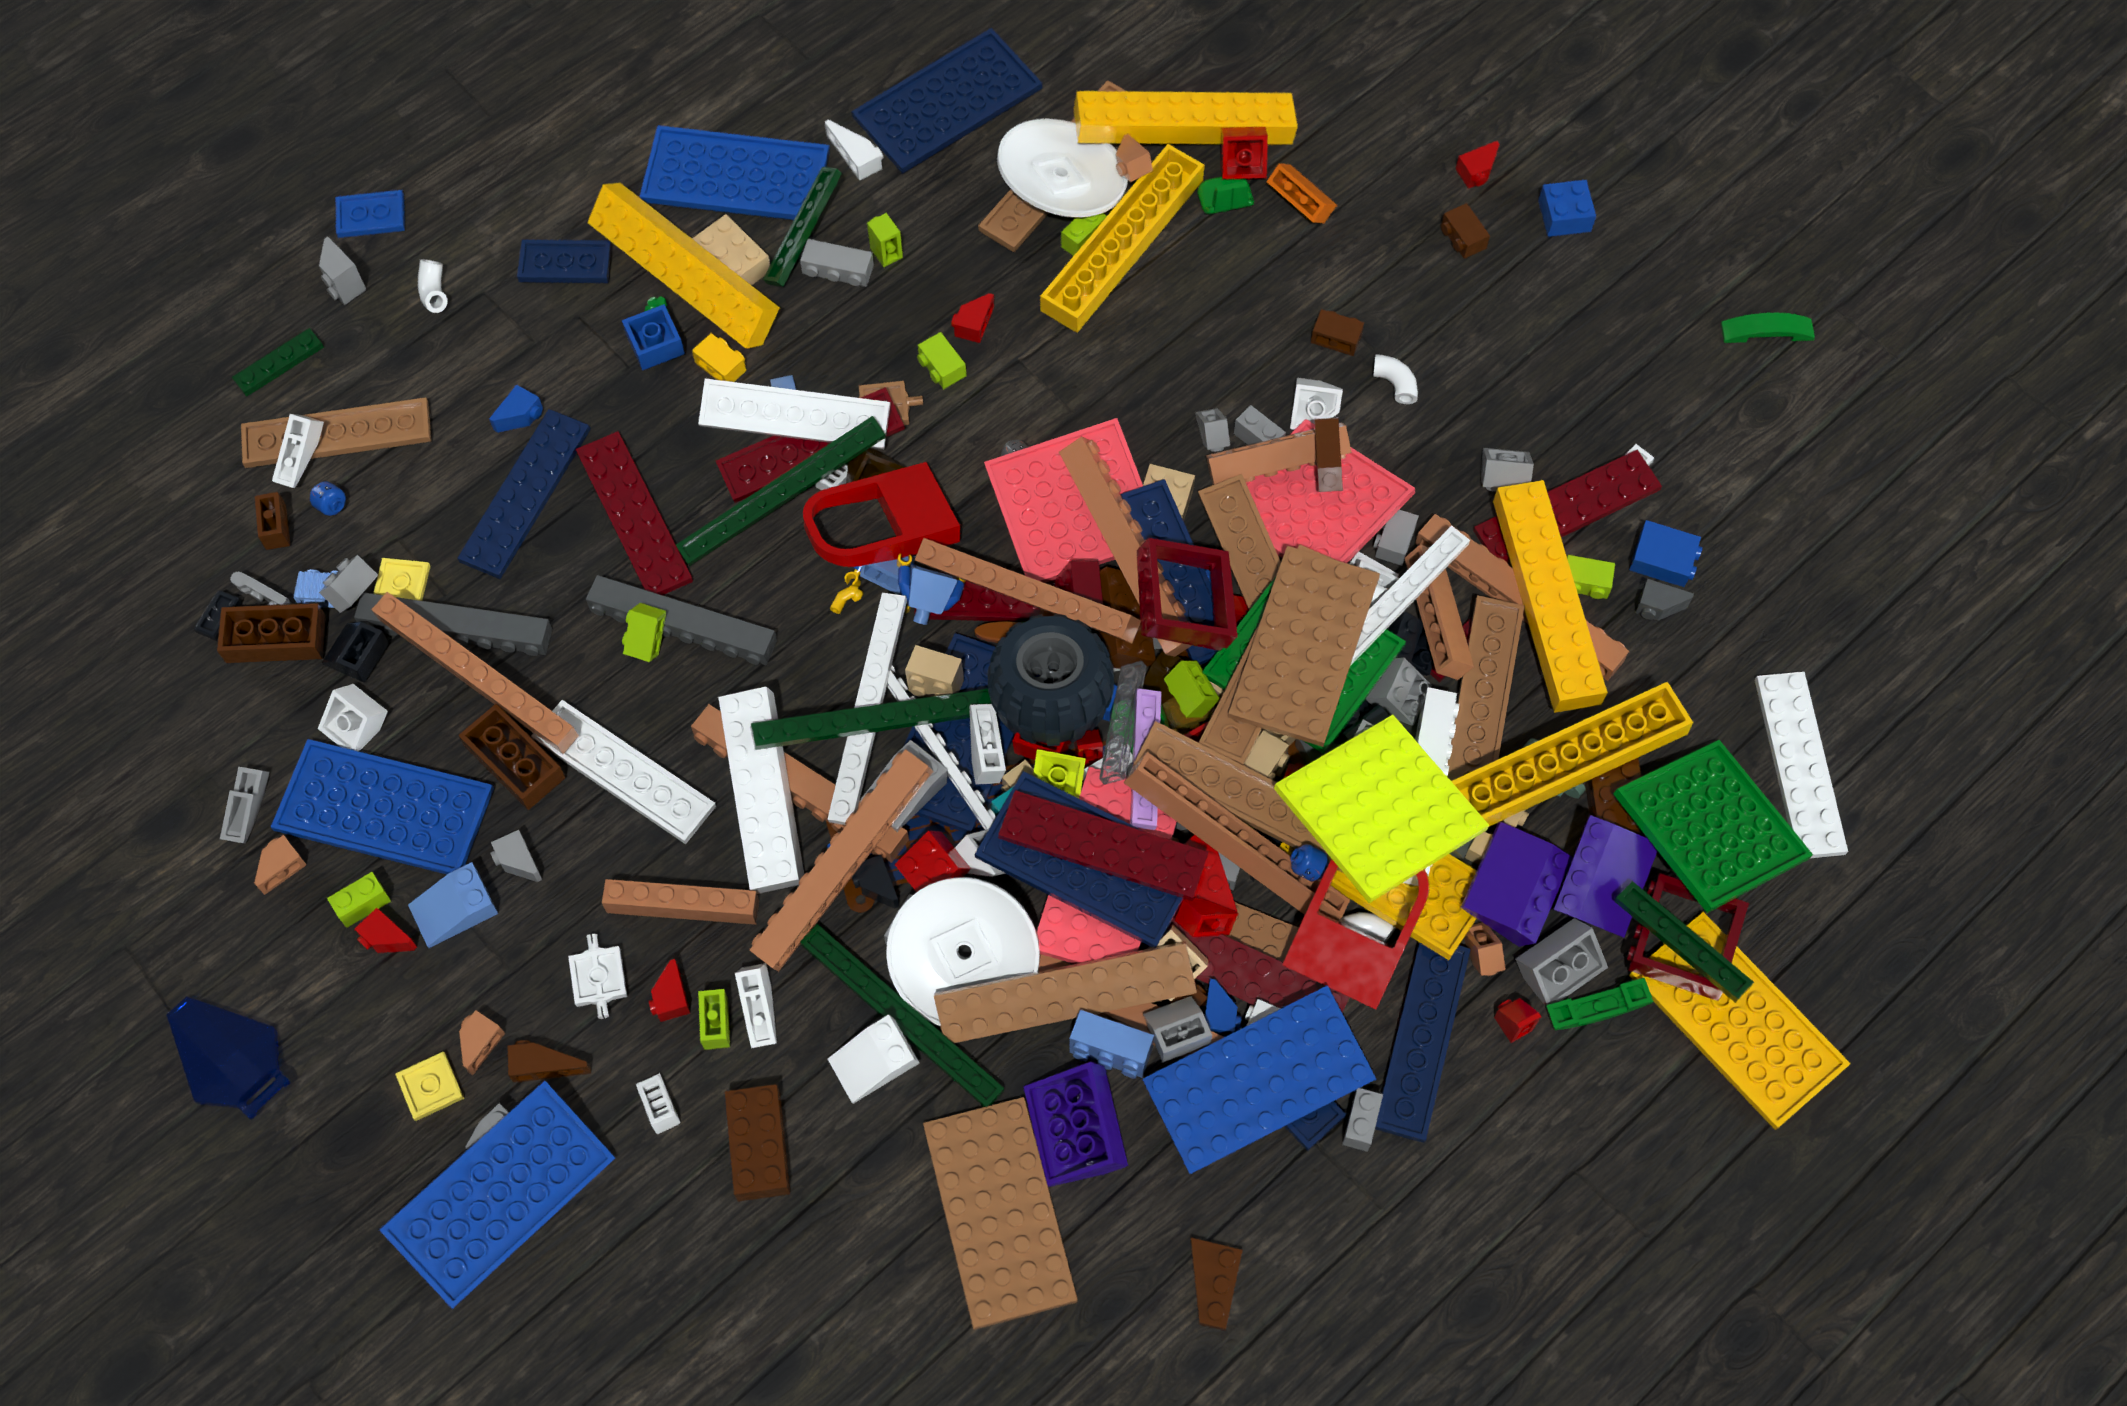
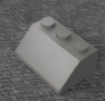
M1575 918L1515 959L1523 979L1545 1006L1563 1000L1608 968L1593 928Z

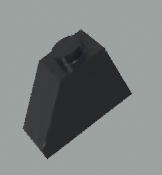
M882 855L865 860L852 876L855 889L860 887L864 896L894 909L898 908V898Z

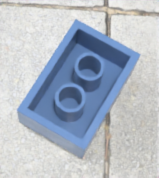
M1080 1010L1070 1036V1053L1081 1061L1089 1059L1098 1062L1097 1064L1105 1066L1107 1070L1112 1068L1121 1070L1122 1074L1127 1077L1136 1078L1138 1076L1143 1078L1153 1049L1154 1035Z

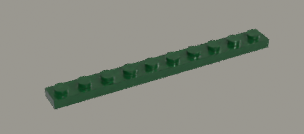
M871 416L676 544V547L687 564L691 566L886 438L885 433L875 418Z
M988 689L751 723L750 729L754 748L759 750L970 718V705L992 703Z
M818 924L800 941V945L881 1017L884 1018L890 1015L894 1018L905 1038L983 1107L988 1108V1106H991L1004 1092V1087Z

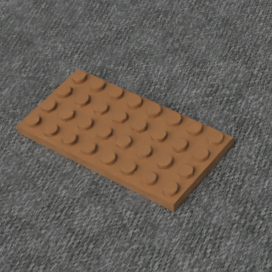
M1287 546L1231 704L1228 718L1324 747L1380 578V573Z
M1024 1097L991 1105L988 1108L984 1107L923 1123L973 1329L987 1327L1078 1302Z

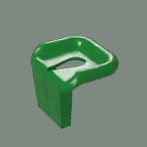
M1222 177L1203 181L1198 187V197L1203 212L1206 214L1248 207L1254 204V198L1246 179H1223Z

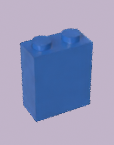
M1646 520L1641 530L1629 570L1685 587L1688 579L1693 580L1697 569L1693 564L1694 560H1699L1703 547L1699 546L1701 537Z

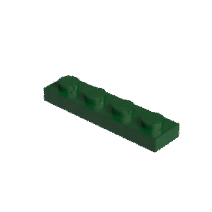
M308 328L234 375L232 379L247 397L320 351L324 346L312 330Z

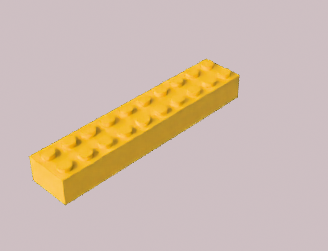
M1077 91L1074 104L1078 143H1121L1124 135L1129 134L1138 143L1221 144V127L1265 126L1268 134V144H1293L1297 131L1292 93Z
M1167 144L1152 162L1153 171L1140 177L1041 294L1040 311L1078 333L1202 183L1204 164Z
M603 184L587 223L747 349L763 345L780 307L623 184Z
M1544 480L1498 487L1493 503L1554 713L1602 705L1607 695V689Z
M1665 682L1451 782L1491 826L1688 735L1693 721L1669 683Z

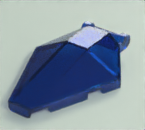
M187 996L167 1014L194 1102L197 1104L239 1108L252 1120L257 1115L256 1112L283 1086L286 1088L291 1083L279 1070L278 1036L275 1027ZM274 1076L276 1080L248 1105L246 1102Z

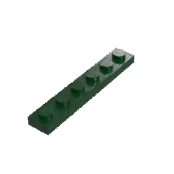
M821 167L763 278V281L768 285L783 287L788 280L793 266L797 262L804 245L807 243L814 226L818 222V218L827 205L834 188L837 186L842 174L837 168Z
M1633 881L1616 897L1615 903L1735 1003L1753 985L1754 981Z

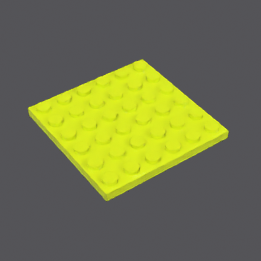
M1394 715L1389 716L1282 779L1274 786V790L1368 903L1376 900L1482 834L1489 827L1484 818Z

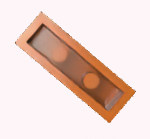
M1278 164L1267 180L1268 184L1313 223H1325L1337 206L1290 164Z

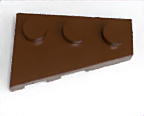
M1190 1238L1199 1324L1225 1331L1243 1250Z

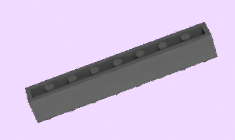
M598 575L586 598L592 613L599 616H611L621 623L626 622L628 611L639 603L665 610L666 617L662 636L669 637L671 635L688 644L692 642L697 643L707 650L714 651L716 649L729 657L736 658L738 656L755 665L760 663L767 666L777 642L774 630Z
M363 592L354 616L356 622H363L389 635H398L382 623L371 610L384 595ZM396 597L462 646L473 644L483 649L493 647L500 648L505 652L521 651L531 656H537L538 654L546 655L553 631L548 619Z

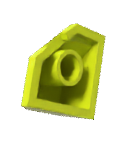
M1037 749L1033 774L1036 778L1079 799L1086 758Z

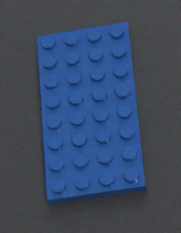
M658 125L640 199L646 203L794 220L821 167L827 166L830 148L829 145Z
M307 739L272 822L271 829L276 832L447 875L465 866L494 787L491 784Z
M1327 985L1142 1080L1189 1174H1192L1376 1080V1077Z
M544 1080L379 1230L453 1309L608 1166L615 1157Z

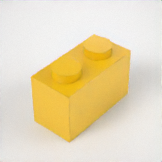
M712 333L692 350L695 363L716 380L735 382L746 372L744 356L737 350L733 351L721 337L717 338Z

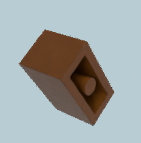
M1467 203L1444 213L1441 224L1442 232L1450 238L1454 249L1464 259L1487 249L1490 235Z
M1321 309L1312 332L1311 343L1354 356L1365 322H1361L1356 318L1339 315L1334 311Z
M279 492L255 496L258 538L265 549L270 550L290 546L287 508Z

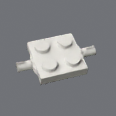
M589 934L587 935L589 950L581 954L568 956L574 1000L577 1007L589 1004L597 1005L598 1018L604 1019L603 1015L605 1018L609 1017L607 1002L627 997L621 949L619 946L607 949L600 948L598 946L597 934H592V937Z

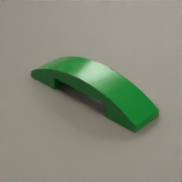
M1758 313L1739 316L1721 322L1724 343L1747 342L1749 337L1790 336L1791 341H1814L1815 339L1812 319L1796 314Z
M1644 977L1620 984L1618 988L1575 1000L1570 998L1546 1005L1555 1031L1579 1027L1628 1013L1653 1003V998Z

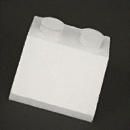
M350 684L332 691L318 729L340 747L359 752L380 731L388 711L357 686Z

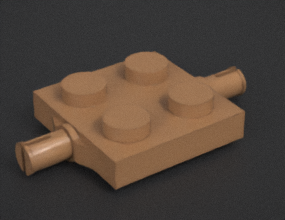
M904 381L859 386V398L886 387L904 425H909L908 412L910 406L923 405L922 395L908 397Z

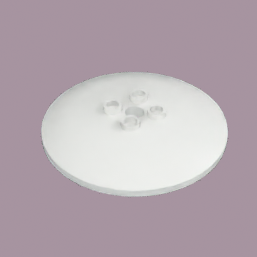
M1036 119L1023 122L1005 134L998 149V167L1007 185L1029 204L1056 215L1089 217L1104 213L1121 200L1128 179L1120 176L1116 169V164H1118L1116 158L1117 150L1110 143H1078L1076 125L1072 122L1057 119Z
M967 877L948 878L920 889L899 910L888 935L887 964L896 990L902 999L920 1015L939 1026L941 1025L934 1000L935 993L1035 973L1039 969V941L1028 913L1008 892L980 879ZM961 945L969 946L972 951L971 956L967 958L960 956L958 947Z

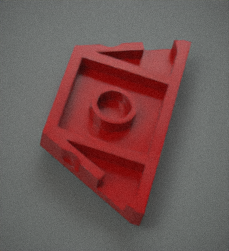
M1194 834L1185 845L1208 852L1194 898H1203L1238 913L1218 851Z

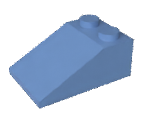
M472 862L447 874L408 904L428 948L498 914Z

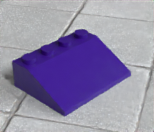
M1592 815L1588 816L1552 910L1624 938L1632 916L1614 901L1632 881L1640 888H1644L1658 850L1648 838Z
M1498 822L1460 908L1518 947L1536 944L1573 857L1554 844L1503 822Z
M1089 1062L1024 1086L1034 1136L1048 1187L1104 1175L1128 1166L1105 1066Z

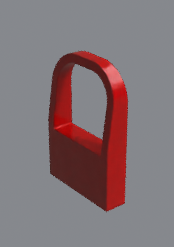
M927 462L824 489L811 496L803 509L804 529L814 550L824 560L839 566L857 567L896 560L899 554H901L900 558L915 555L918 553L923 538L944 546L960 542V525ZM877 499L896 537L857 548L840 549L829 545L823 540L813 518L819 511L828 507Z
M1331 859L1282 965L1325 986L1328 985L1329 988L1376 1010L1427 902L1430 889L1429 878L1425 869L1416 874L1419 883L1418 897L1393 947L1320 912L1323 901L1339 869L1337 864Z

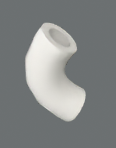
M420 259L418 291L421 302L429 311L439 313L447 305L446 295L441 290L443 264Z
M1376 354L1373 377L1387 379L1393 384L1395 388L1394 398L1397 402L1401 404L1415 403L1418 399L1417 382L1409 367L1396 358Z
M1357 912L1346 915L1338 920L1384 943L1396 929V927L1373 913Z

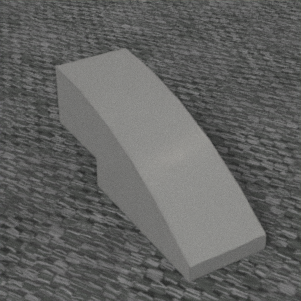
M238 767L234 791H229L220 839L246 843L259 813L270 772Z

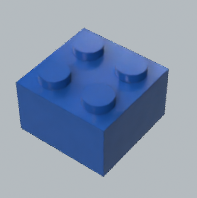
M1587 180L1544 184L1542 186L1538 201L1548 237L1591 232L1596 214Z
M665 304L622 320L626 336L642 370L685 354L681 338Z

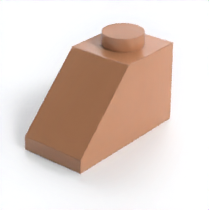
M1129 134L1124 135L1116 152L1118 162L1116 169L1120 176H1124L1132 182L1153 171L1149 152Z
M284 835L271 840L267 847L262 849L254 883L264 895L306 866V863Z
M1483 922L1472 925L1464 937L1467 948L1471 949L1469 955L1473 966L1481 976H1491L1505 970L1502 942L1490 927Z
M476 1010L472 1015H468L464 1019L459 1031L462 1060L465 1069L474 1075L505 1035L499 1025Z

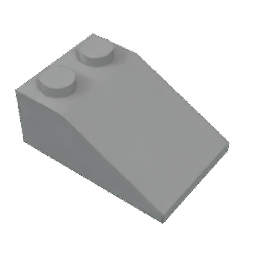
M911 740L893 756L864 794L865 796L869 792L872 793L877 786L878 778L890 770L895 756L898 753H903L905 749L932 769L933 773L891 826L897 832L947 784L948 769Z

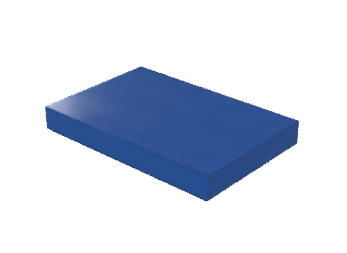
M402 190L336 197V234L338 238L405 231L404 193Z

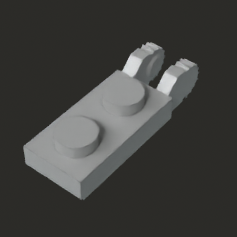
M238 571L231 574V582L240 591L251 595L260 602L264 599L269 602L268 605L293 604L287 597Z

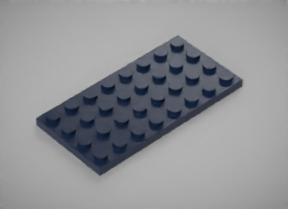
M990 28L852 111V117L903 174L1043 89L1042 82L999 35Z
M955 633L945 654L962 659L964 681L959 693L988 689L987 671L995 647ZM997 712L996 716L1005 760L1015 734L1002 723ZM970 718L933 723L931 730L935 735L937 733L941 735L946 744L944 749L947 753L952 752L959 763L957 768L960 772L965 771L972 782L970 787L973 791L978 790L986 803L994 783L975 784L971 756ZM913 726L904 746L911 740L936 759ZM948 775L947 784L915 814L967 834L973 833L978 819Z
M1023 771L977 849L975 858L1150 947H1157L1184 898L998 839V834L1015 790L1141 830Z

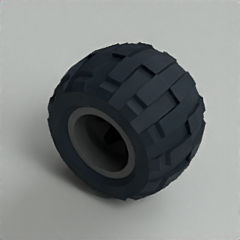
M1042 614L1032 616L1029 621L1024 623L1018 622L1012 626L1006 633V637H1001L990 659L991 663L987 671L989 697L996 713L998 712L1000 720L1013 734L1020 733L1021 738L1033 744L1041 742L1047 743V746H1060L1061 742L1070 741L1073 743L1083 738L1087 730L1092 731L1103 719L1106 708L1111 703L1114 691L1113 665L1106 646L1097 634H1093L1092 630L1080 620H1070L1066 615L1054 614V616H1042Z

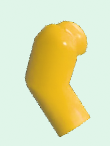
M851 585L839 591L830 606V610L840 614L848 600L852 599L856 602L862 598V590L858 589V586Z

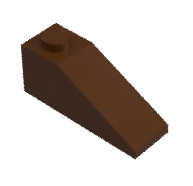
M1338 418L1315 419L1319 492L1343 491Z
M526 1040L517 1041L515 1045H508V1076L514 1083L591 1074V1068L586 1061Z

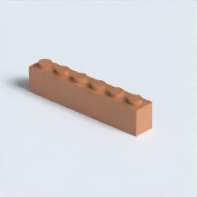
M1341 422L1339 423L1341 459L1346 458V454L1352 452L1346 425ZM1315 429L1206 455L1212 483L1215 485L1240 474L1243 475L1245 482L1255 480V476L1264 474V477L1277 475L1279 470L1295 471L1301 468L1300 465L1308 463L1310 466L1317 465Z
M1420 544L1410 554H1408L1405 557L1407 569H1409L1429 549V547ZM1445 568L1416 598L1436 673L1458 680L1474 668V664Z
M606 879L602 905L607 913L756 925L759 899L756 891Z

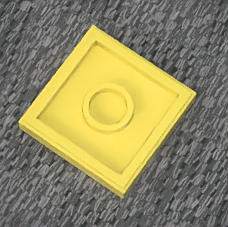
M382 558L373 594L385 595L386 592H389L394 597L422 601L431 567L429 562Z
M444 1051L396 1073L415 1121L464 1099Z

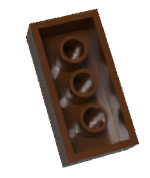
M1110 567L1103 568L1100 571L1103 605L1132 615L1140 620V605L1122 571ZM1141 623L1133 643L1096 630V634L1108 650L1113 668L1139 673L1156 660L1152 637L1141 635Z
M318 603L221 607L217 651L226 663L323 659L326 615Z
M497 704L493 705L458 735L464 747L527 810L531 809L565 779L561 767Z
M1638 758L1586 781L1585 786L1589 816L1592 815L1644 837L1643 831L1613 795L1617 788L1641 777Z
M777 1084L725 1091L733 1189L737 1201L790 1194L781 1097Z

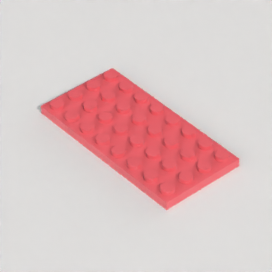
M1089 767L1079 799L1130 824L1131 788L1124 784L1127 777ZM1158 808L1156 829H1139L1172 840L1177 821ZM1048 895L1037 930L1040 954L1078 964L1139 951L1140 941Z

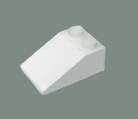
M890 1015L866 1028L828 1058L829 1063L853 1104L919 1064L901 1029Z

